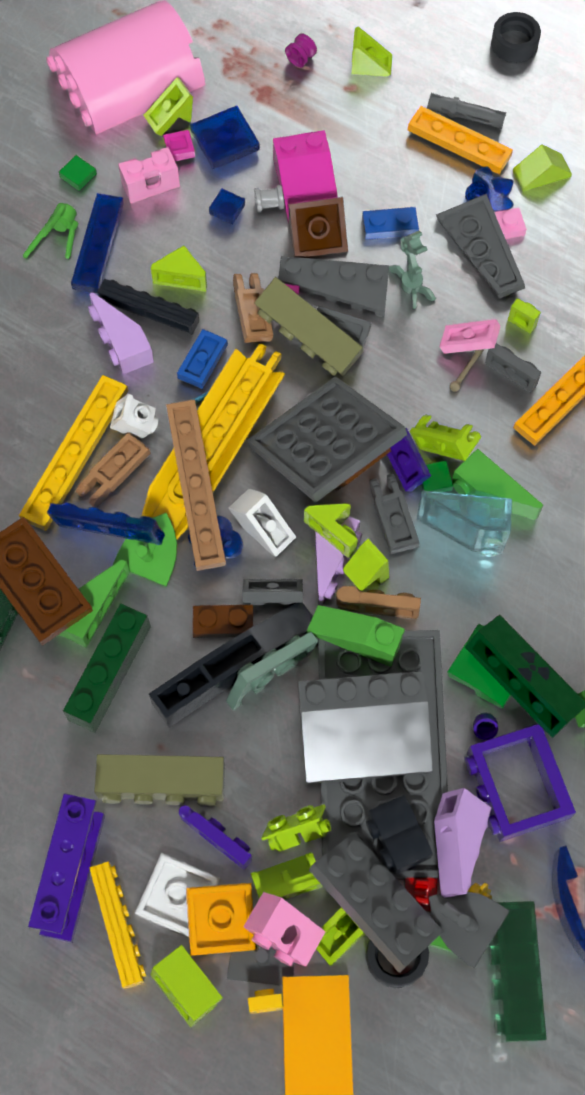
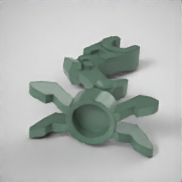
M421 231L400 239L401 250L407 255L408 270L404 272L399 265L389 266V270L392 273H396L402 279L401 287L404 292L411 294L412 309L417 308L416 293L418 292L424 294L430 301L436 300L431 289L422 286V268L419 267L415 256L428 250L427 246H423L421 243Z

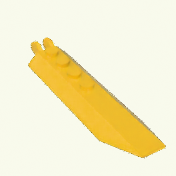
M263 344L258 345L250 358H246L238 349H235L197 410L212 493L285 376L283 372H274L281 360V353L275 351L266 366L259 363L266 352V346ZM173 448L149 486L139 526L153 517L167 513L174 527L176 540H178L189 527Z

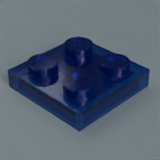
M237 105L190 124V130L212 169L260 150L258 139Z

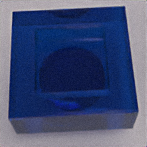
M222 188L210 205L209 214L233 225L245 207V198Z

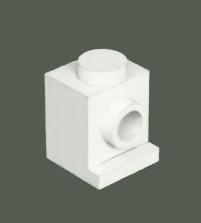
M127 394L116 402L110 428L123 434L130 433L136 439L142 440L150 433L152 434L157 428L159 419L154 416L156 408L135 400L133 395Z

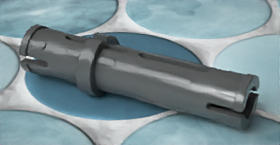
M432 92L427 105V109L448 114L450 118H464L502 129L507 113L459 100V97L454 96V98Z

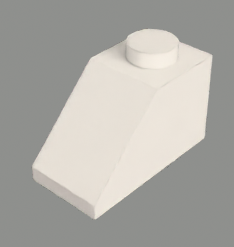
M248 489L229 507V510L242 528L275 557L296 538L276 507L264 493Z

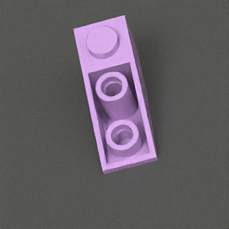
M90 293L92 305L88 306V310L93 322L99 321L101 325L98 328V332L103 344L109 343L111 350H108V354L113 366L119 365L122 373L126 374L154 363L152 349L142 327L95 293Z
M348 517L341 526L347 525L355 532L358 539V547L362 538V533L359 532L360 521ZM315 532L318 605L323 606L326 599L331 600L338 586L335 580L339 573L344 575L343 568L350 558L348 559Z
M465 788L442 794L434 820L441 896L444 898L467 894L491 810L489 805Z

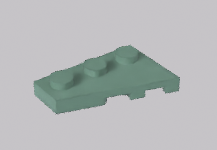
M312 632L302 637L296 635L285 644L284 648L278 651L272 649L261 658L260 662L254 665L250 662L243 666L237 672V680L226 700L232 710L242 705L241 701L249 691L252 690L257 694L264 689L265 685L274 677L273 674L276 673L277 676H282L310 656L318 642L317 638Z

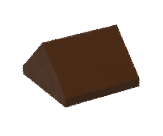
M342 196L289 203V231L294 257L304 258L348 252Z

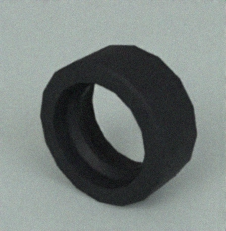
M510 12L502 15L494 23L491 39L493 52L507 62L519 63L527 61L537 52L541 36L540 25L532 16L526 13ZM513 30L520 31L526 34L530 41L524 44H513L506 41L501 34Z
M371 940L367 944L365 959L368 970L378 982L387 987L402 988L412 985L423 975L428 965L429 949L427 947L416 957L413 968L402 975L390 974L383 969L378 960V948Z

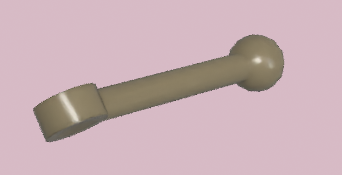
M484 349L475 350L474 355L456 381L450 383L451 391L457 392L460 390V383L478 357L481 356Z

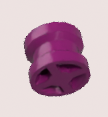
M304 33L297 35L294 43H290L285 48L288 60L293 65L301 68L307 64L308 58H312L317 53L315 42Z

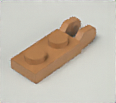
M234 274L233 287L244 342L272 341L274 335L272 325L257 314L259 308L254 304L264 291V288H261L258 274H250V289H245L241 274Z
M127 433L89 471L90 474L78 485L76 493L83 497L98 482L102 486L91 496L89 504L94 508L101 505L107 499L109 493H112L151 454L150 449L133 435Z
M355 586L339 587V590L337 589L336 605H338L340 610L411 619L419 617L421 598H417L413 594L398 593L397 595H388L380 590L360 592Z

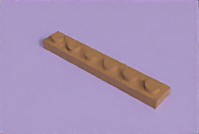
M195 399L166 404L196 571L226 566Z

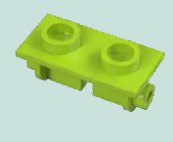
M325 804L317 807L312 805L303 807L296 814L288 817L284 815L274 817L267 823V827L261 837L262 841L268 839L271 850L280 852L300 845L301 841L297 833H301L305 843L325 837L327 832L331 831L328 819H322L326 807Z

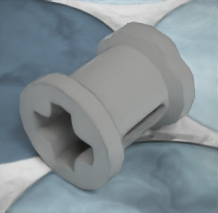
M277 185L274 189L266 190L254 188L257 212L273 207H279L280 210L284 209L281 185Z

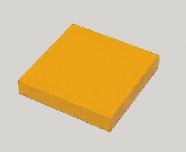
M251 883L186 888L190 956L256 950V943L251 940L254 935L243 927L253 911Z

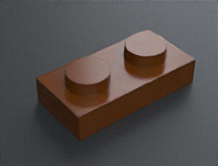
M253 605L193 606V638L236 637L253 627Z

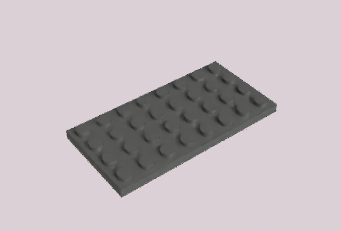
M440 630L404 631L403 640L392 667L318 638L319 680L424 671L433 768L432 773L321 782V805L325 804L326 806L322 819H328L331 825V831L327 832L325 837H322V857L355 832L384 864L380 855V850L384 848L379 838L373 839L366 826V821L370 820L368 816L369 810L405 795L430 845L433 855L430 859L398 874L395 873L393 868L388 870L396 879H439L434 820L442 794L448 792Z

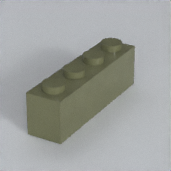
M277 277L271 281L254 302L259 308L257 314L269 324L273 320L280 325L281 328L278 331L290 341L296 338L302 343L300 349L312 359L316 355L323 360L324 363L321 366L333 376L339 373L344 377L364 352L361 345Z
M97 754L94 793L98 799H102L103 803L119 804L121 799H134V803L143 805L152 804L153 800H166L165 803L169 805H183L185 800L197 801L198 805L213 806L216 805V801H224V757Z

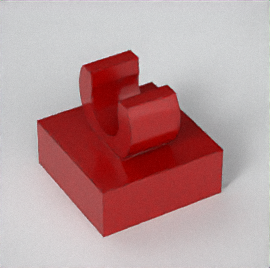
M405 878L404 888L426 912L431 913L429 897L437 895L438 878Z

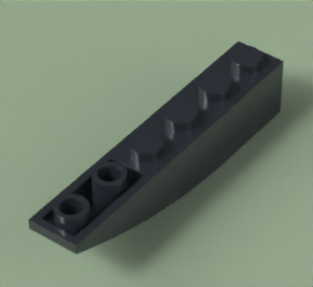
M296 603L253 626L150 692L149 697L152 705L168 728L172 727L235 684L238 677L237 672L243 666L250 662L253 665L260 662L261 658L272 649L278 651L284 648L285 644L296 635L300 637L306 635L313 615L303 603Z

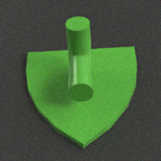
M165 513L153 517L138 526L125 539L113 565L122 559L127 562L130 572L167 587L177 559V540L168 514Z

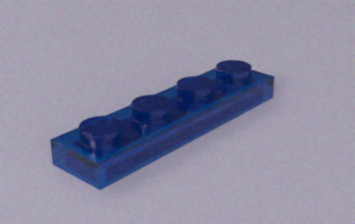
M97 193L71 281L73 290L97 293L100 288L124 206L123 197Z
M51 503L47 514L59 527L162 545L165 533L157 525V521L147 516L135 518L119 511L112 514L95 507H89L88 509L79 508L71 503H63V505Z

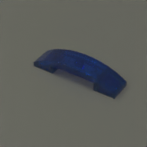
M562 846L555 852L553 859V897L564 932L577 954L585 963V930L567 883L574 881L578 875L567 846Z

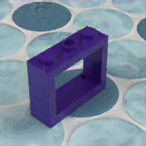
M539 724L469 747L466 753L467 757H464L467 770L470 775L474 774L478 786L475 787L477 797L491 807L488 827H490L492 835L497 834L499 842L569 820L575 815V808L544 730ZM527 741L553 810L509 824L484 755Z

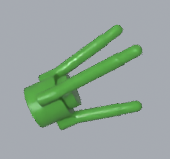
M58 203L48 222L24 252L23 258H28L42 238L46 237L54 228L60 232H65L69 229L65 258L69 259L71 257L75 231L79 225L74 220L77 215L76 210L69 204Z

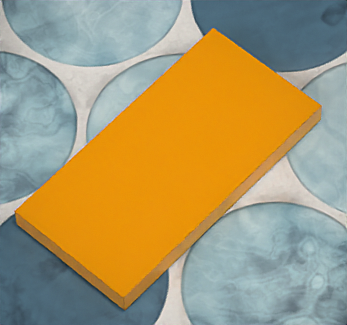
M349 975L282 977L285 1095H353Z

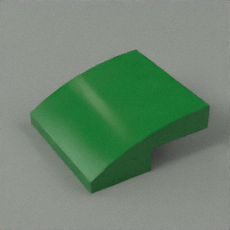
M478 623L447 673L450 678L475 690L478 697L503 709L511 695L465 648L473 636L484 627Z

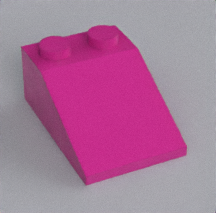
M325 130L273 138V160L279 185L282 186L284 208L288 223L289 203L338 197L331 153Z

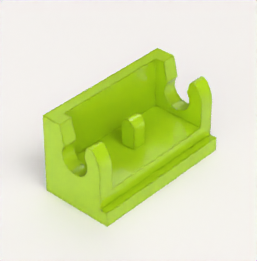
M427 414L423 415L416 426L412 427L409 431L420 450L466 461L481 439L479 432H470L473 427L470 424L464 425L460 430L439 425L438 422L433 421L426 427L431 419V415Z
M310 852L292 860L250 873L258 898L260 899L263 892L288 900L322 888L321 883L309 871L316 862L313 853Z
M182 944L152 968L151 977L190 1028L217 1006V1003L223 999Z

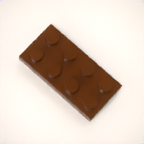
M22 517L0 532V589L42 646L93 611L91 605L25 517Z

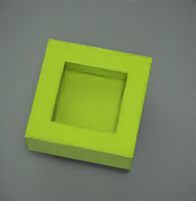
M517 298L511 306L508 321L531 334L537 326L541 312L532 304Z

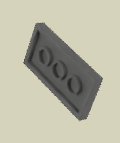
M355 832L316 861L309 869L313 876L399 973L444 932Z

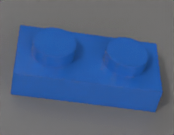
M416 207L362 212L365 240L404 237L419 231Z
M202 329L179 368L177 378L203 389L228 346L227 339Z

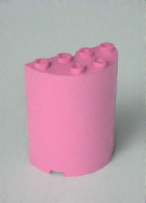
M165 0L155 2L50 49L49 57H46L50 70L57 72L62 89H68L74 108H80L83 122L87 127L91 126L96 135L146 113L177 77L181 79L189 92L205 86L199 57H193L189 44L193 42L178 13Z

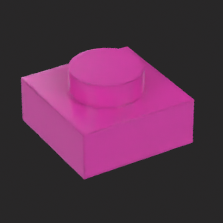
M189 130L163 135L165 147H169L175 161L195 157V150Z

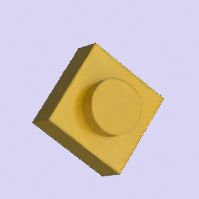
M274 989L254 991L255 997L248 998L250 1014L283 1010L281 994H274Z

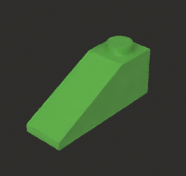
M479 449L474 451L453 473L452 484L454 489L461 496H467L472 502L532 520H536L540 515L543 504Z
M121 559L79 588V591L91 605L93 611L59 635L85 648L88 647L130 573L126 561Z
M318 605L306 633L312 632L319 639L392 667L402 643L405 629L376 617Z

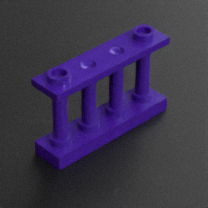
M63 794L28 924L30 928L39 929V935L73 943L91 874L89 867L93 866L105 819L104 813L94 811L96 800Z

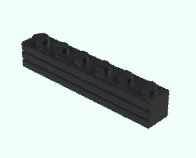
M104 279L97 291L98 296L112 306L193 335L200 322L199 313L192 308L181 307L178 303H170L162 297H154L145 291H137L133 287L121 285L115 280Z

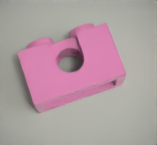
M169 147L151 152V158L142 161L134 158L118 164L121 183L131 204L180 187L178 167ZM159 176L157 183L146 185L145 180Z
M265 892L261 895L243 926L254 935L251 939L253 942L267 950L273 947L272 949L276 951L274 957L290 967L293 962L306 967L326 932L283 898Z

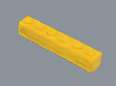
M109 861L89 867L122 988L127 989L144 983L143 977H146L144 965H139L137 957L141 955L138 945L133 944L132 937L135 936L133 926L127 923L126 917L129 916L126 904L122 905L121 897H124L121 885L117 886L115 878L118 877L115 865L111 866Z

